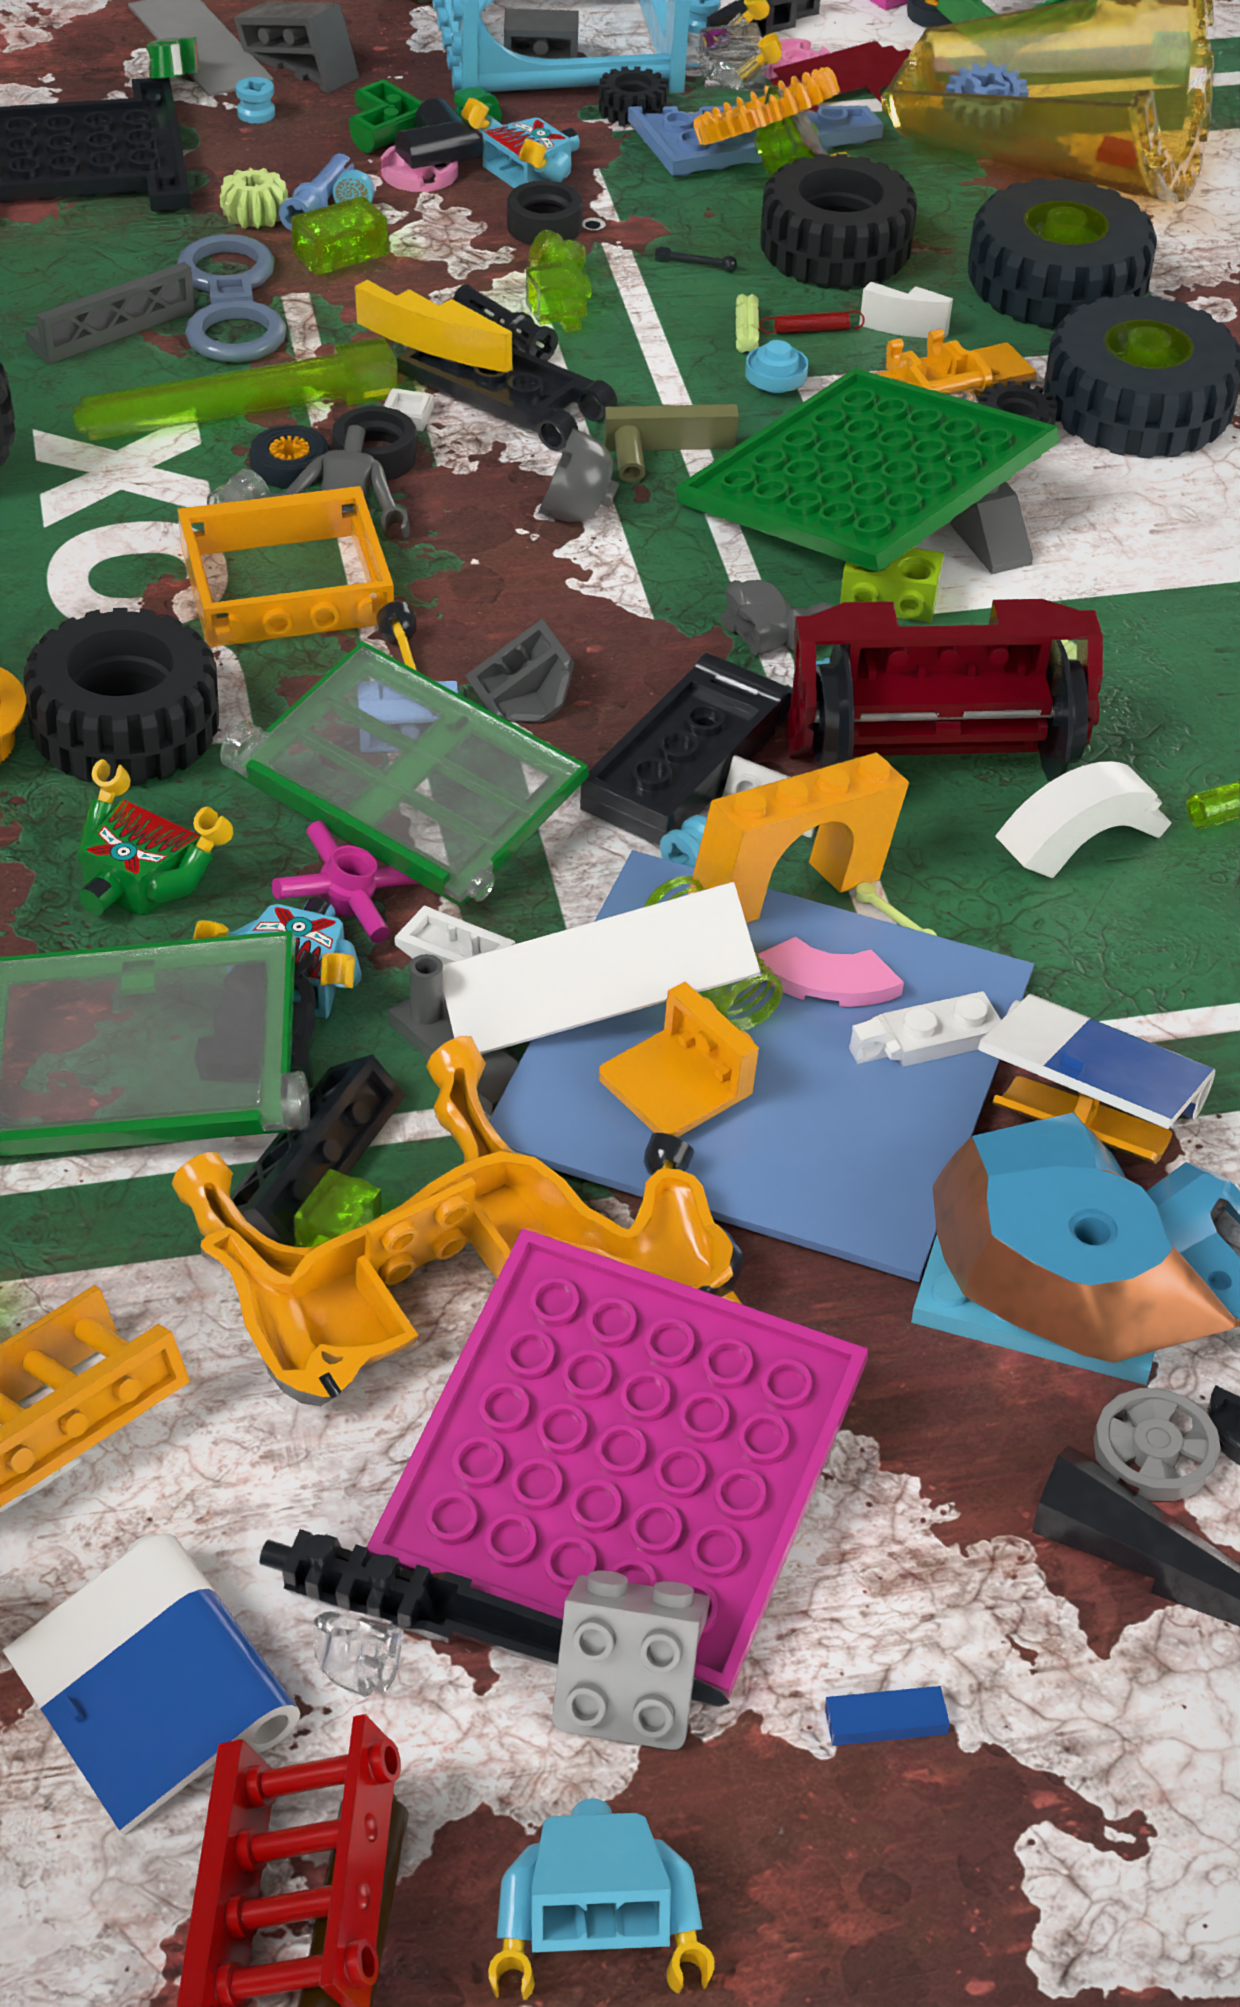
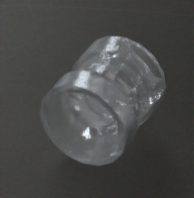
M242 469L231 476L227 484L218 486L207 496V505L267 498L270 495V490L260 475L252 470Z

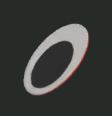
M587 218L582 221V226L587 230L596 231L603 229L605 222L599 218Z

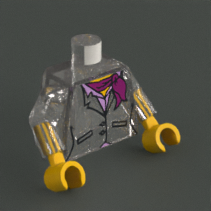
M744 0L748 10L744 14L739 12L728 25L701 29L699 47H687L686 70H700L704 86L707 88L764 91L767 64L777 63L782 56V44L777 34L770 33L762 38L757 23H750L753 19L761 20L767 17L770 11L767 0Z

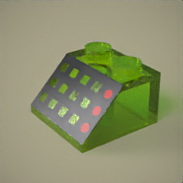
M776 85L769 86L764 104L770 102L769 97L771 94L775 96L776 100L784 97V91ZM805 110L799 111L795 115L787 116L783 120L757 128L753 142L770 177L786 163L793 164L795 159L801 157L809 159L813 158L815 154L825 153L826 156H831L828 152H825L819 140L817 127L814 123L810 122Z

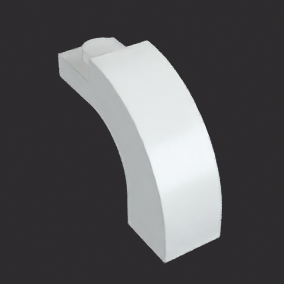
M1098 762L1071 770L1046 784L1015 811L995 837L1024 868L1054 878L1083 843L1105 829L1125 825L1160 838L1172 822L1158 809L1162 804L1161 800L1157 797L1158 795L1128 765L1119 762Z

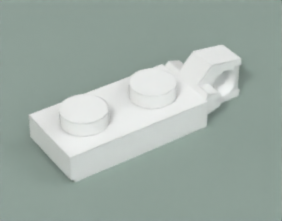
M984 991L886 1012L873 1017L871 1020L853 1025L849 1049L857 1064L889 1057L890 1060H899L901 1066L904 1067L975 1051L978 1049L980 1040L1001 1019Z

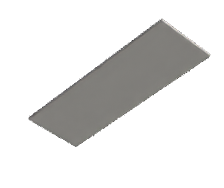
M142 0L128 3L130 10L156 39L196 37L200 72L188 74L208 97L236 91V83L248 77H262L274 82V78L264 69V66L251 54L243 51L242 44L201 0Z

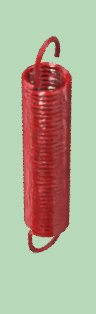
M855 310L848 312L793 314L789 316L779 315L762 319L759 327L765 333H773V331H764L761 323L764 320L775 318L776 334L849 330V313H859L863 318L862 324L858 327H853V329L861 328L865 323V318L861 312Z

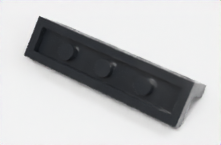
M373 1054L330 1067L290 1118L288 1132L279 1133L231 1194L230 1198L246 1221L252 1224L264 1236L279 1244L294 1247L306 1232L303 1228V1219L306 1208L313 1196L319 1192L322 1193L323 1209L406 1095ZM316 1198L308 1209L306 1216L307 1225L314 1221L319 1212V1198Z

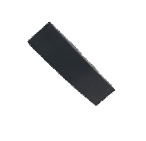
M744 0L734 1L708 16L706 31L713 29L729 30L730 26H733L748 10ZM767 0L770 7L767 17L761 20L753 19L746 25L748 27H744L748 28L747 35H745L746 29L742 35V29L734 37L744 38V41L740 39L726 41L716 46L723 48L722 46L730 43L727 48H713V50L708 51L705 45V52L710 55L746 47L745 44H758L760 41L757 39L759 35L762 39L772 32L795 28L796 19L819 14L820 0ZM723 34V35H725V36L720 35V36H718V37H726V36H728V35H727V34ZM749 37H757V38H750V39H752V40H750V41L747 40Z

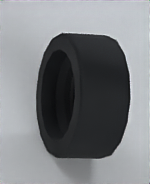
M548 180L532 181L517 186L511 190L507 197L508 232L518 241L539 247L558 246L574 240L582 230L583 202L581 195L573 187Z
M385 406L355 408L342 414L333 424V450L344 449L347 430L351 425H357L365 429L363 442L384 441L391 443L379 447L362 446L361 451L373 456L375 460L380 462L387 481L397 479L408 473L416 463V426L412 419L400 410Z

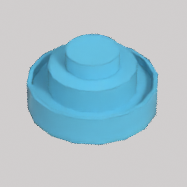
M770 341L752 350L746 357L745 377L752 385L770 393L792 391L803 386L807 380L808 359L802 352L793 348L785 341Z

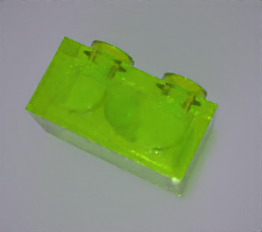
M364 196L291 216L293 254L316 276L388 254L387 217Z

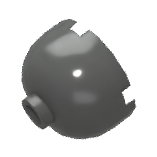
M572 429L538 513L554 520L578 523L592 518L600 505L607 508L610 507L619 482L612 480L614 462L611 453L602 442L584 432Z

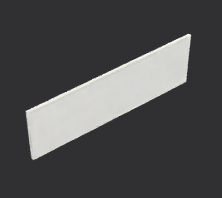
M731 882L443 965V992L454 1038L458 1036H472L480 1053L485 1054L667 1002L668 990L684 981L699 993L761 975L735 883Z

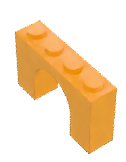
M876 752L711 800L688 895L691 892L696 893L734 882L746 923L759 919L770 877L779 858L798 837L818 825L819 828L809 863L839 893L854 889L860 883L879 881L909 781Z

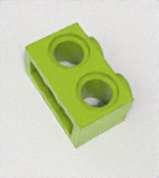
M911 548L894 560L887 568L879 572L867 570L862 566L846 561L843 571L840 604L843 602L893 601L897 618L932 623L939 592L944 552Z

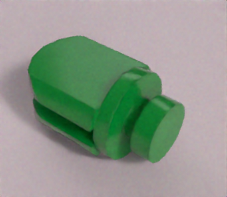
M480 87L463 88L454 92V103L458 105L455 107V112L466 123L469 124L468 120L461 116V112L469 97L485 104L489 108L487 115L500 122L502 112L498 100L492 94Z

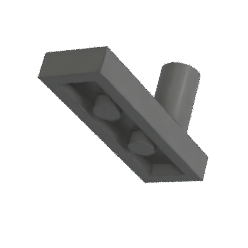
M423 954L411 960L409 965L410 998L388 1009V1024L429 1060L431 1054L441 1045L454 1039L446 1000L443 996V963L434 955ZM503 1049L481 1054L486 1065L479 1079L477 1094L483 1110L490 1117L519 1064Z

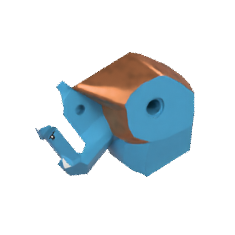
M1073 1112L972 1136L953 1155L932 1186L937 1236L944 1260L962 1294L1017 1327L1083 1356L1112 1363L1240 1327V1257L1217 1233L1210 1215L1219 1197L1228 1201L1225 1210L1240 1224V1188L1236 1183L1214 1171L1185 1162L1145 1192L1140 1185L1125 1178L1114 1155Z

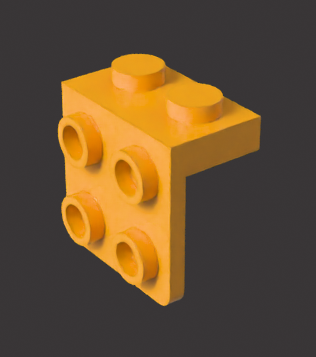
M684 981L668 990L664 1030L603 1063L599 1068L598 1078L613 1095L654 1133H665L678 1138L753 1094L759 1047L748 1033L739 1030L725 1018L711 1000L702 997Z

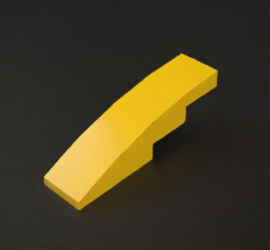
M369 280L355 286L357 324L392 341L430 355L505 373L512 370V332L452 299L437 305L410 289L396 296Z

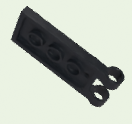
M512 347V370L507 373L458 363L413 348L397 357L398 373L414 379L420 384L428 385L514 422L520 427L537 432L542 443L553 451L563 449L572 429L578 430V425L573 416L563 410L572 402L577 403L580 412L587 419L595 422L605 417V407L617 406L616 393L608 383L602 380L593 381Z

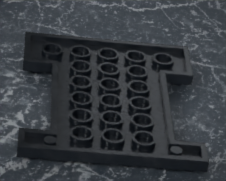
M170 77L131 79L133 98L0 106V202L11 203L18 199L29 198L52 200L58 196L72 195L87 198L101 193L115 192L129 195L137 191L148 190L151 211L176 212L182 208H191L190 191Z

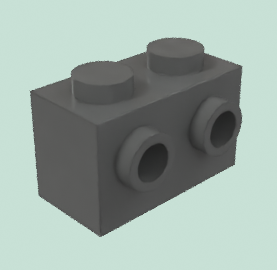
M505 8L504 47L512 52L536 58H578L579 11Z

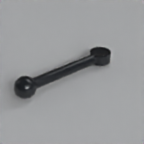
M659 247L655 250V259L658 262L676 260L718 266L727 272H732L737 267V260L732 256H726L723 259L671 252V249L668 247Z

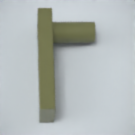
M737 404L605 407L604 446L609 452L616 451L619 477L625 482H637L645 475L643 451L735 448L739 419Z

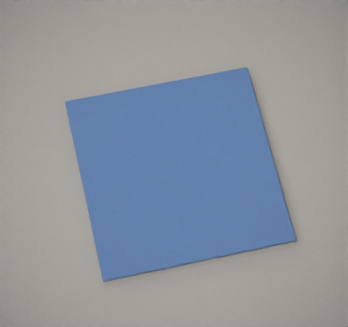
M632 850L595 921L688 895L694 867ZM767 888L759 919L746 923L755 954L795 936L810 947L831 954H856L872 950L904 982L902 996L874 1005L839 1007V1001L820 999L807 995L805 1001L795 998L769 985L759 976L699 992L702 997L711 1000L717 1010L734 1026L748 1033L759 1047L753 1094L678 1137L694 1149V1155L685 1172L694 1175L703 1185L712 1218L919 1282L937 1234L932 1186L953 1155L973 1136L1001 1059L975 1050L904 1067L901 1066L899 1060H890L889 1057L857 1064L849 1049L853 1032L852 1026L871 1020L873 1017L886 1012L984 991L1002 1020L1015 1000L1022 1001L1033 972L1034 963ZM666 1002L531 1040L489 1119L490 1124L499 1137L514 1152L536 1157L550 1169L643 1197L645 1183L651 1177L647 1173L643 1162L644 1153L654 1132L599 1081V1068L603 1063L664 1030Z

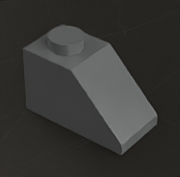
M1007 482L1000 484L979 502L974 503L949 522L991 574L1032 565L1033 555L1018 496Z

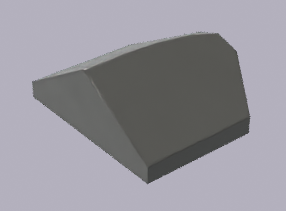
M542 618L466 674L465 677L486 708L492 713L509 722L541 723L554 717L563 707L575 662Z

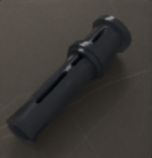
M468 284L460 286L455 292L454 301L512 332V347L545 361H548L555 353L558 345V336L552 328L548 326L540 327L525 312L513 313L498 302L476 291ZM484 310H489L490 312L494 313V316H490L489 314L485 313ZM516 329H520L521 333H518ZM536 342H541L542 344H544V347H539L538 345H536Z

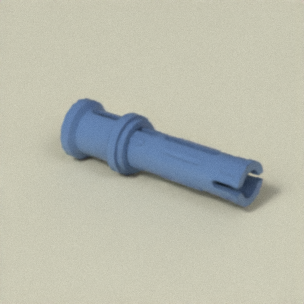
M340 153L335 154L311 182L301 183L294 190L293 197L287 198L281 204L279 217L287 229L295 233L306 232L313 225L314 218L320 217L326 211L328 199L333 194V187L338 177L347 170H354L353 163L344 168V165L350 160L348 156Z

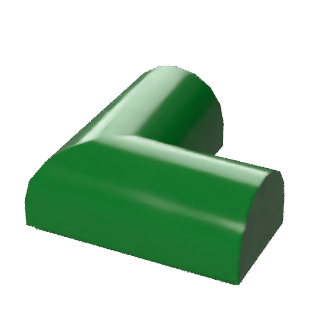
M385 79L357 89L355 91V103L361 113L349 118V128L353 142L364 153H370L394 143L398 131L415 128V114L423 102Z

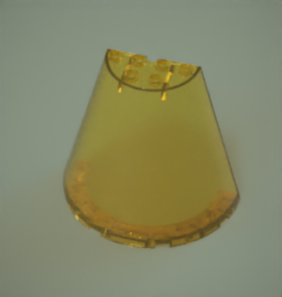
M1073 0L926 28L910 52L909 59L904 60L903 65L883 92L881 101L882 111L884 115H890L896 131L906 140L1064 179H1071L1076 182L1084 183L1086 181L1097 184L1098 187L1104 189L1110 188L1120 193L1165 204L1185 202L1193 192L1200 175L1203 153H1200L1199 142H1207L1210 126L1214 81V49H1211L1210 39L1206 38L1208 36L1207 27L1214 24L1213 0ZM991 61L993 66L997 67L1006 64L1007 72L1009 73L1018 70L1020 72L1019 79L1027 80L1026 89H1029L1028 97L948 93L945 91L946 84H949V76L951 74L958 75L960 67L971 70L972 63L974 62L979 64L980 67H986L987 62Z

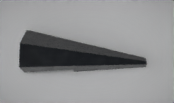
M1068 1445L1058 1455L1040 1498L1032 1533L1154 1578L1151 1594L1240 1627V1565Z

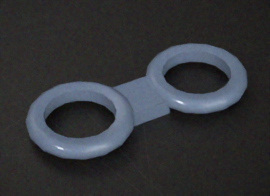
M219 234L194 241L180 252L177 264L185 262L191 267L193 288L209 292L210 305L199 309L188 320L185 336L191 348L205 358L228 363L259 360L274 353L284 342L286 324L278 312L267 305L253 302L252 289L262 285L273 274L275 259L270 249L253 238L242 235ZM223 252L239 253L256 261V264L251 269L235 275H213L203 272L195 266L202 258ZM229 319L252 320L260 323L268 330L262 337L240 344L215 341L204 333L211 325Z

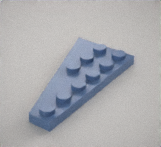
M677 106L663 107L662 114H642V107H628L629 123L672 176H689L693 172L708 169L722 170L729 165L746 162L759 163L764 159L779 156L793 157L800 152L812 150L805 145L791 116L772 122L767 126L756 128L751 132H744L733 138L730 137L712 144L699 145L693 125L694 119L700 114L703 115L705 111H709L712 114L714 107L719 108L722 113L724 111L723 106H702L698 113H686L678 111ZM821 106L818 109V113L806 112L824 150H829L833 146L850 143L863 144L867 140L882 138L883 122L868 106Z

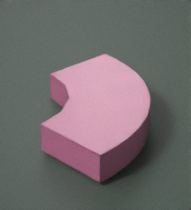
M795 936L755 954L761 975L758 976L781 992L804 1001L807 995L820 999L839 1001V1007H858L879 1004L902 996L904 982L872 950L856 954H831L812 948Z

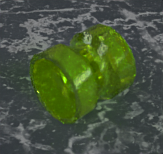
M543 230L537 235L529 253L531 267L543 273L551 271L555 278L566 283L576 280L586 260L584 245L572 239L564 241L561 235L551 230Z

